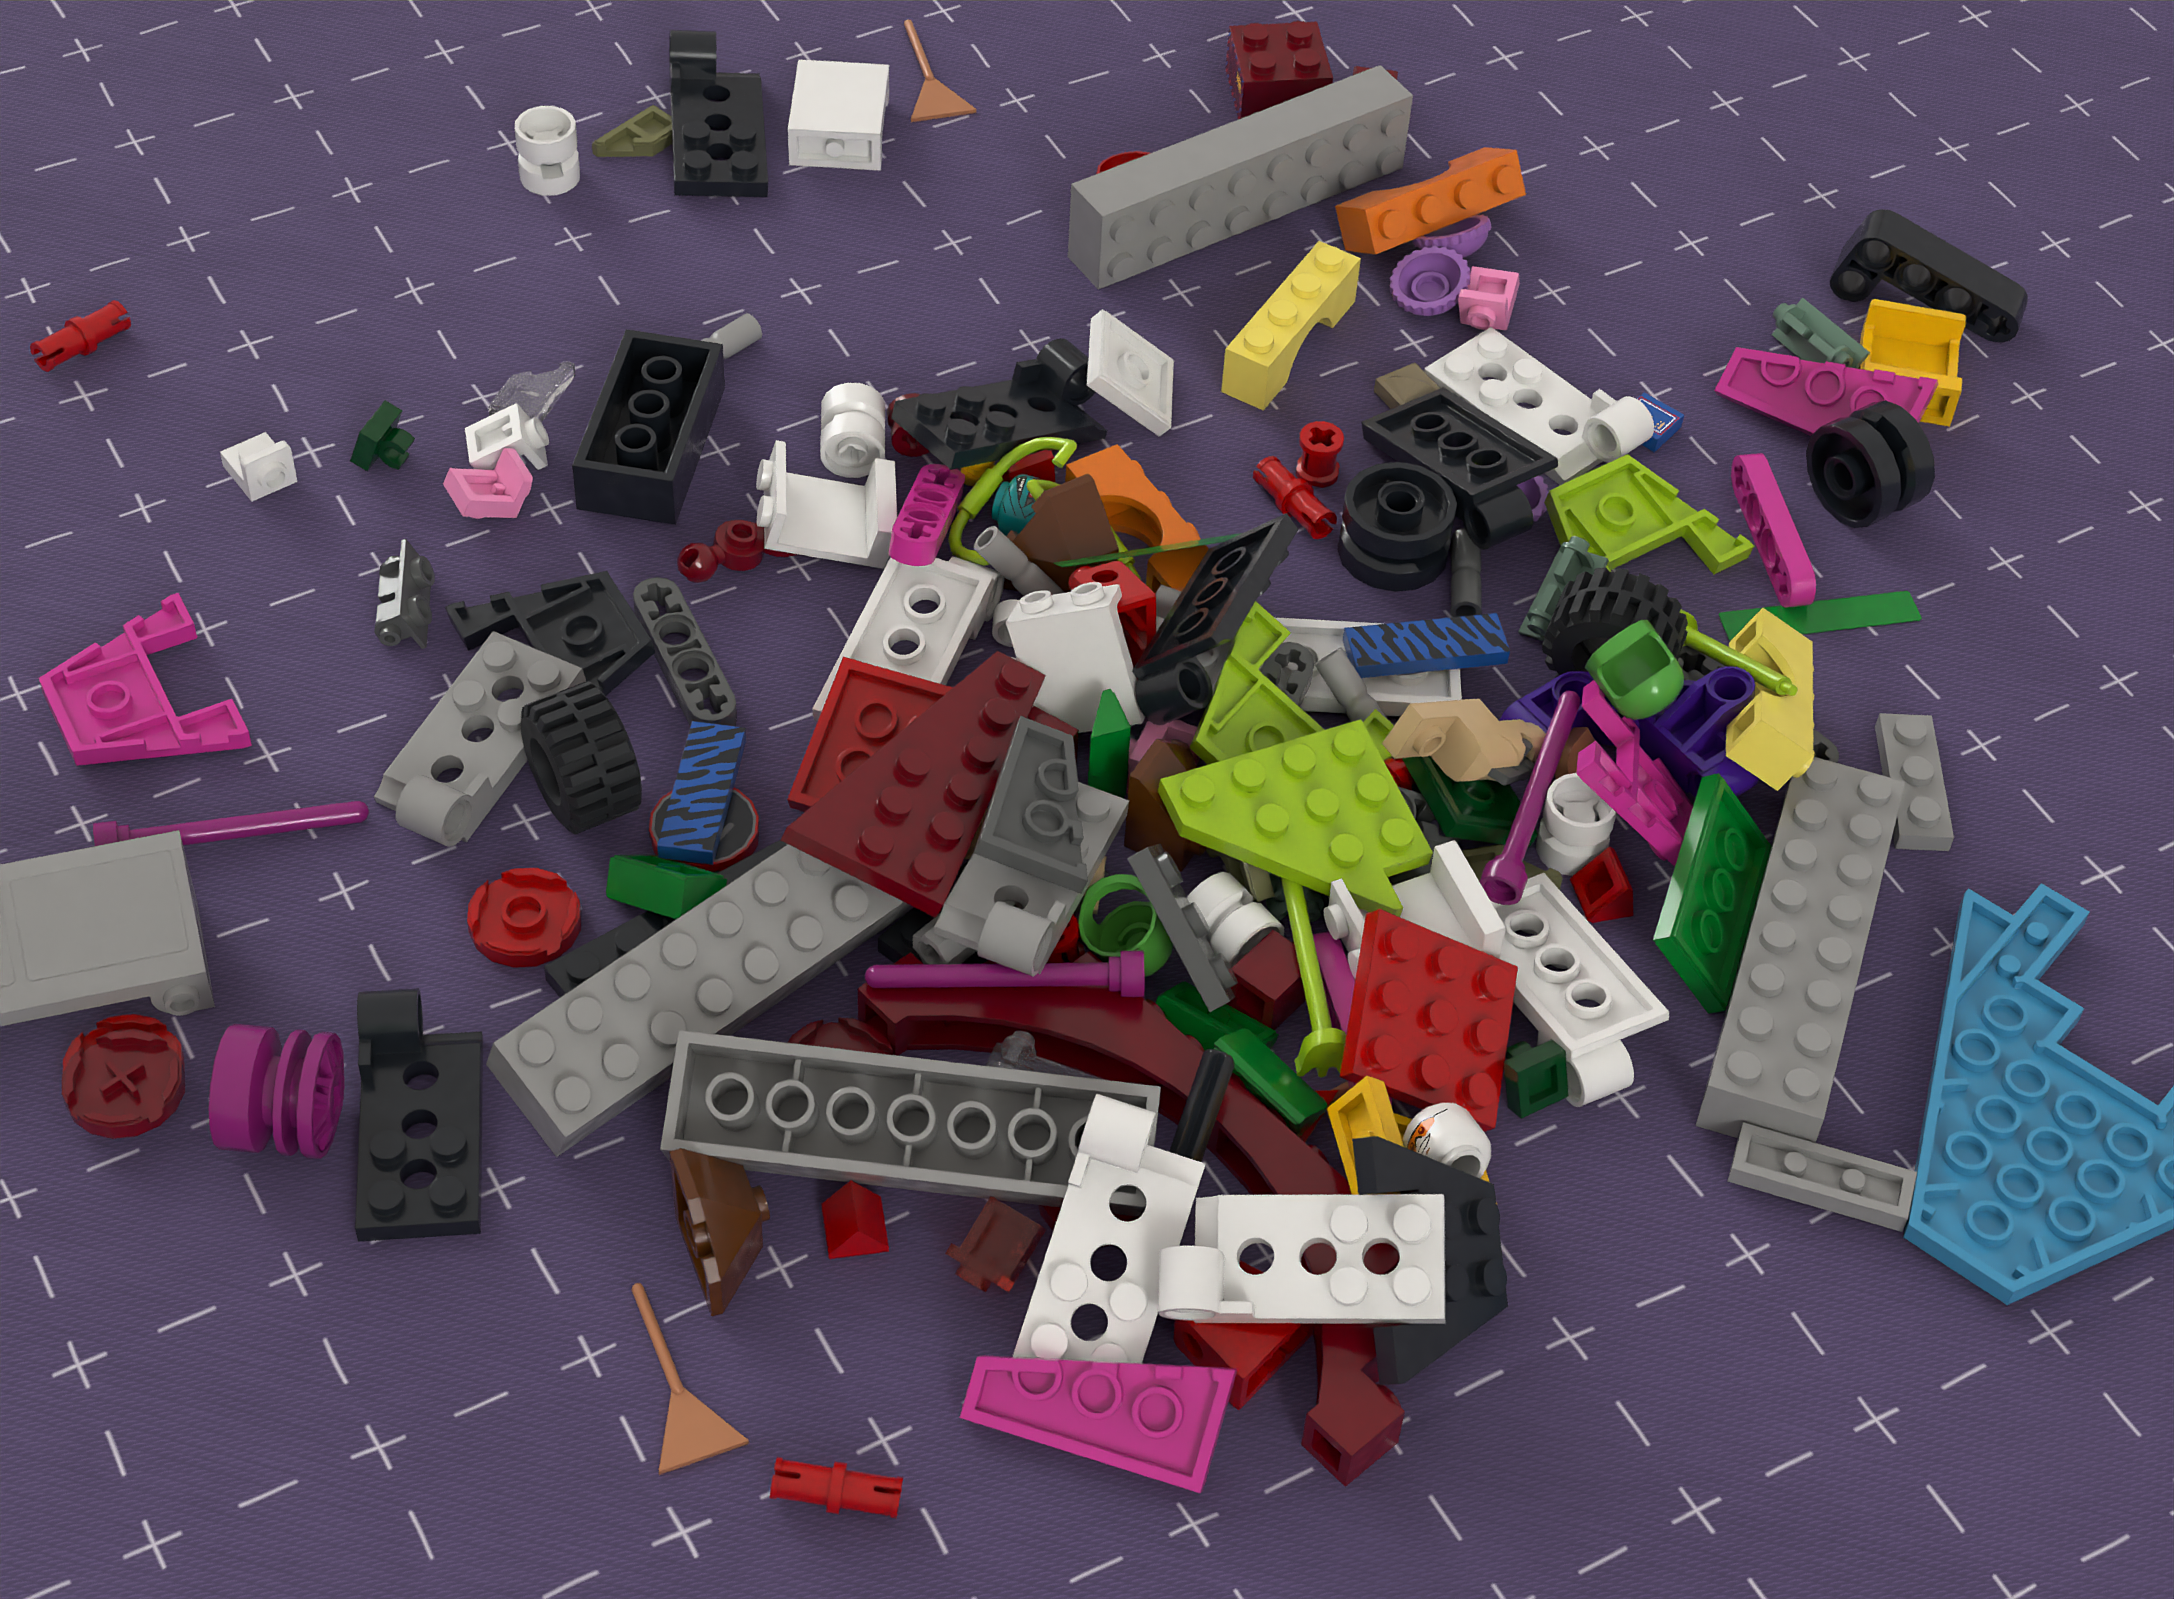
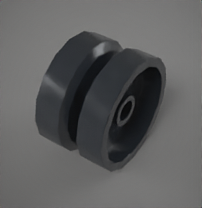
M1889 401L1873 402L1855 410L1849 417L1838 418L1819 427L1810 436L1806 450L1807 472L1814 492L1824 508L1834 518L1852 528L1868 527L1887 518L1893 511H1901L1920 502L1930 493L1935 479L1934 456L1927 436L1912 415L1903 407Z
M1403 462L1376 464L1360 471L1348 483L1344 499L1343 521L1337 548L1342 565L1355 579L1373 588L1393 592L1417 590L1434 582L1445 570L1457 507L1452 488L1438 474L1422 466Z

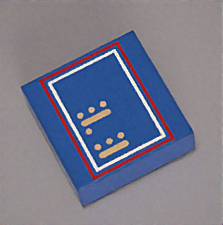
M1644 392L1637 399L1649 410L1654 422V433L1649 440L1641 445L1655 452L1682 427L1684 414Z

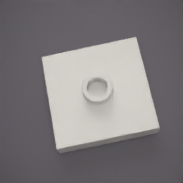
M1102 309L1091 318L1087 386L1150 431L1161 436L1171 428L1174 361Z

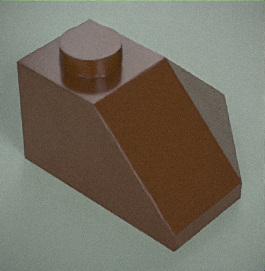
M1089 473L1045 490L1031 506L1036 514L1018 534L1011 530L1006 536L1027 556L1029 562L1036 564L1065 593L1071 592L1068 584L1069 577L1076 569L1082 566L1096 567L1112 561H1118V559L1069 567H1060L1053 564L1055 562L1119 552L1095 481ZM1004 578V589L1018 591L1013 586L1011 580Z
M1155 739L1129 775L1127 799L1129 800L1124 837V847L1135 852L1161 844L1164 852L1167 851L1180 872L1184 870L1194 854L1198 856L1203 855L1207 847L1179 835L1158 793V787L1162 778L1198 768L1187 743L1177 739H1172L1171 743L1163 739Z
M680 1148L669 1151L676 1221L711 1317L724 1313L763 1248L762 1222L770 1220V1212L762 1187L760 1185L751 1187L743 1165Z

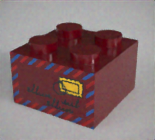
M1293 21L1291 23H1250L1247 25L1229 26L1225 70L1238 120L1333 83V75L1317 22Z

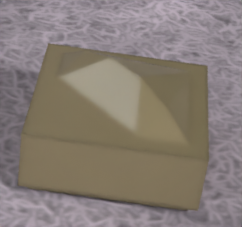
M1416 363L1376 378L1374 392L1390 409L1440 389Z

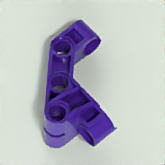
M1734 666L1718 668L1697 681L1684 680V686L1677 698L1657 714L1645 719H1632L1640 729V747L1652 761L1660 758L1679 786L1686 793L1690 792L1695 798L1702 777L1719 773L1736 797L1758 783V777L1725 756L1726 726L1754 699V678L1742 668ZM1571 671L1556 677L1512 703L1503 712L1499 720L1520 719L1526 723H1533L1539 726L1546 734L1561 694L1565 691H1574L1579 695L1581 703L1571 730L1576 727H1588L1595 741L1599 744L1614 745L1582 707L1583 687L1594 680L1589 672ZM1604 697L1621 718L1624 717L1612 706L1608 698Z

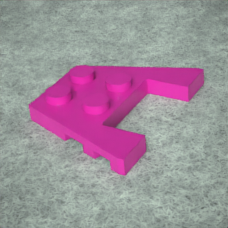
M179 593L172 594L160 601L162 609L144 620L138 615L123 625L125 633L101 647L95 642L38 678L43 695L76 766L242 749L252 746L249 731L233 699L177 717L150 664L147 655L197 639L194 622Z
M1593 680L1583 687L1582 707L1616 746L1617 758L1615 763L1599 743L1594 741L1578 753L1576 774L1647 840L1653 852L1661 860H1668L1675 867L1693 804L1662 760L1657 758L1652 761L1640 747V729L1635 722L1625 716L1621 718L1605 700V694Z

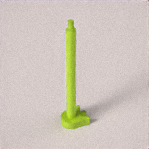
M1682 609L1680 610V613L1686 615L1688 622L1685 629L1688 632L1683 646H1689L1725 666L1744 669L1751 674L1755 682L1779 695H1796L1798 689L1792 685L1790 678L1697 631V621L1694 616Z
M1281 877L1312 1032L1304 1038L1298 1057L1294 1059L1298 1076H1304L1311 1069L1316 1068L1318 1077L1322 1078L1327 1075L1328 1069L1331 1067H1336L1340 1073L1346 1033L1340 1029L1332 1028L1303 886Z

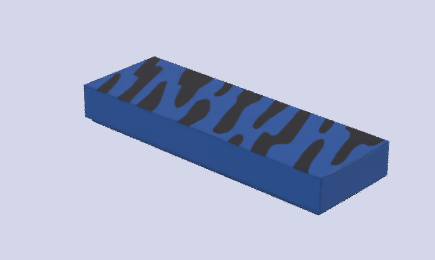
M1497 613L1344 628L1342 639L1347 657L1361 678L1508 664L1510 649Z
M692 721L657 844L658 858L714 864L746 744V728Z

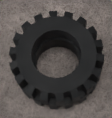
M1606 567L1596 568L1593 575L1585 571L1577 575L1575 581L1568 582L1559 598L1542 644L1543 653L1547 655L1545 663L1549 670L1557 671L1555 678L1571 671L1588 672L1585 666L1592 654L1613 636L1640 620H1648L1678 661L1688 632L1685 630L1688 624L1686 615L1680 613L1682 605L1677 598L1667 596L1669 590L1662 584L1654 585L1649 582L1650 577L1639 573V576L1629 574L1628 569L1617 568L1616 572H1610Z
M589 681L580 683L522 707L521 736L531 771L551 812L569 832L578 834L639 809L642 798V784L632 744L613 705L593 683Z

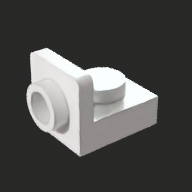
M517 403L465 428L469 463L474 469H494L504 448H514L519 456L524 454L538 470L548 466L545 446L549 444L547 432L539 419L536 417L530 419Z
M266 432L220 452L223 467L251 501H255L297 482L290 446L285 441L274 443Z

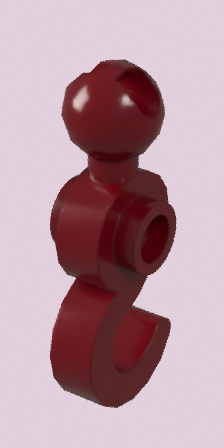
M731 520L724 522L717 528L712 546L709 547L702 542L690 543L685 546L677 557V566L680 573L687 577V580L693 583H700L712 578L720 564L731 570L746 571L758 566L763 559L764 553L775 557H790L797 554L764 549V527L745 520Z

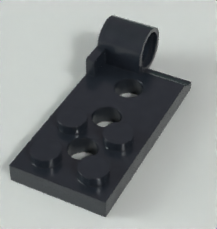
M670 30L669 81L674 195L768 197V172L760 74L717 73L716 31ZM709 100H721L723 102H712ZM720 128L724 129L725 131H714L711 129ZM712 158H725L727 160L717 161Z
M1063 338L1055 339L1046 344L1038 353L1036 359L1016 362L1012 380L974 387L962 386L957 390L936 394L924 393L918 397L895 401L891 417L951 470L1000 460L1017 446L1035 438L1057 437L1073 440L1076 444L1105 439L1107 429L1077 406L1088 401L1096 393L1087 386L1089 357Z
M1444 387L1362 421L1363 438L1398 462L1419 465L1438 474L1452 488L1457 502L1455 516L1463 521L1471 541L1483 550L1527 532L1532 528L1533 513L1530 503L1524 492L1517 485L1558 467L1557 457Z
M1287 513L1220 543L1206 552L1132 670L1138 678L1135 688L1138 706L1143 715L1153 724L1165 725L1209 705L1212 698L1211 680L1196 656L1232 641L1256 599L1270 587V576L1275 568L1289 555L1287 548L1299 530Z
M419 988L359 992L357 999V1025L359 1036L358 1067L361 1077L355 1217V1230L358 1242L481 1234L482 1031L423 1035V1009ZM419 1075H431L437 1078L435 1084L427 1089L415 1090L407 1086L411 1079ZM418 1123H429L436 1127V1130L431 1135L421 1139H414L405 1134L410 1127ZM418 1172H427L435 1176L434 1181L424 1188L413 1189L404 1185L405 1180L409 1176Z

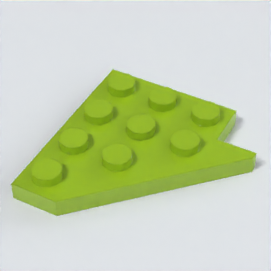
M1361 719L1160 779L1158 793L1181 837L1327 896H1330L1331 882L1342 879L1357 907L1369 913L1382 909L1400 917L1403 906L1388 877L1428 865L1433 854Z

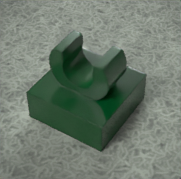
M386 400L381 404L359 432L350 462L368 472L380 457L389 467L397 470L400 469L408 459L410 454L407 450L415 440L409 432L397 428L402 414L401 409Z
M1551 1039L1534 1048L1525 1041H1520L1507 1047L1505 1058L1508 1060L1504 1061L1507 1105L1519 1118L1522 1119L1569 1096L1566 1052L1555 1041Z

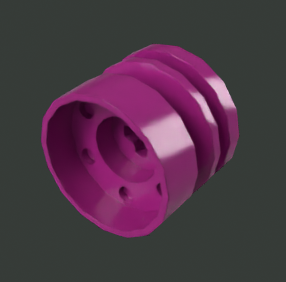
M243 1024L229 1026L220 1040L210 1083L209 1126L213 1144L219 1150L259 1153L265 1149L273 1133L276 1150L283 1156H292L299 1148L306 1158L321 1159L327 1155L335 1137L344 1100V1053L341 1039L338 1035L331 1032H319L311 1039L310 1034L306 1030L297 1029L290 1033L282 1050L279 1033L273 1027Z

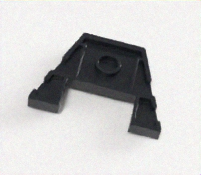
M607 571L542 584V592L513 598L510 592L490 595V603L466 607L465 602L462 601L445 607L449 620L468 651L484 644L493 631L502 635L515 628H519L530 647L582 668L586 682L593 683L605 696L655 653L651 638Z
M1378 1136L1355 1138L1352 1141L1358 1195L1399 1191L1400 1194H1444L1445 1324H1396L1373 1328L1379 1385L1406 1383L1508 1307L1506 1292L1507 1274L1503 1265L1499 1231L1500 1213L1496 1204L1494 1184Z

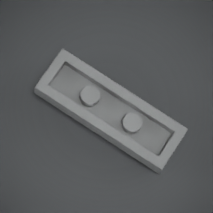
M1879 713L1875 731L1883 776L1905 781L1893 831L1895 849L1949 851L1954 834L1932 716Z
M1743 1122L1728 1182L1903 1232L1908 1220L1917 1172Z

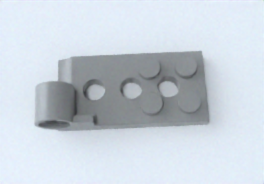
M493 631L385 771L380 787L374 795L376 803L396 811V821L400 826L442 845L452 847L461 840L467 842L528 760L521 736L522 707L528 703L586 682L583 669ZM512 688L523 690V693L517 699H509L505 702L497 700L498 696L505 690ZM489 728L493 730L492 734L483 741L471 742L467 740L468 736L477 729ZM459 768L463 770L462 774L454 781L443 783L436 780L439 774L447 769Z
M1078 782L1079 791L1075 797L1077 817L1079 821H1082L1084 837L1080 845L1082 863L1087 865L1088 882L1082 894L973 853L943 905L941 914L934 926V934L978 950V956L1032 977L1037 973L1041 974L1124 822L1128 812L1129 800ZM1014 900L1021 903L1025 908L1022 910L1001 901Z

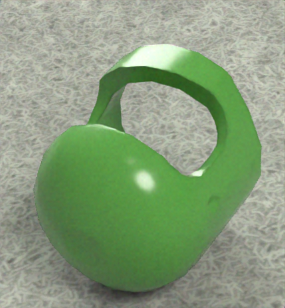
M1640 620L1613 636L1592 654L1585 666L1612 706L1621 715L1634 720L1648 718L1666 708L1677 698L1684 686L1683 669L1648 620Z
M1115 874L1101 878L1087 889L1082 902L1078 922L1081 938L1091 952L1102 962H1109V957H1120V951L1144 950V977L1154 974L1165 965L1171 956L1173 943L1151 902L1133 901L1120 905L1109 913L1099 925L1093 918V910L1097 901L1108 893L1129 889L1136 890L1147 896L1138 877L1128 874Z

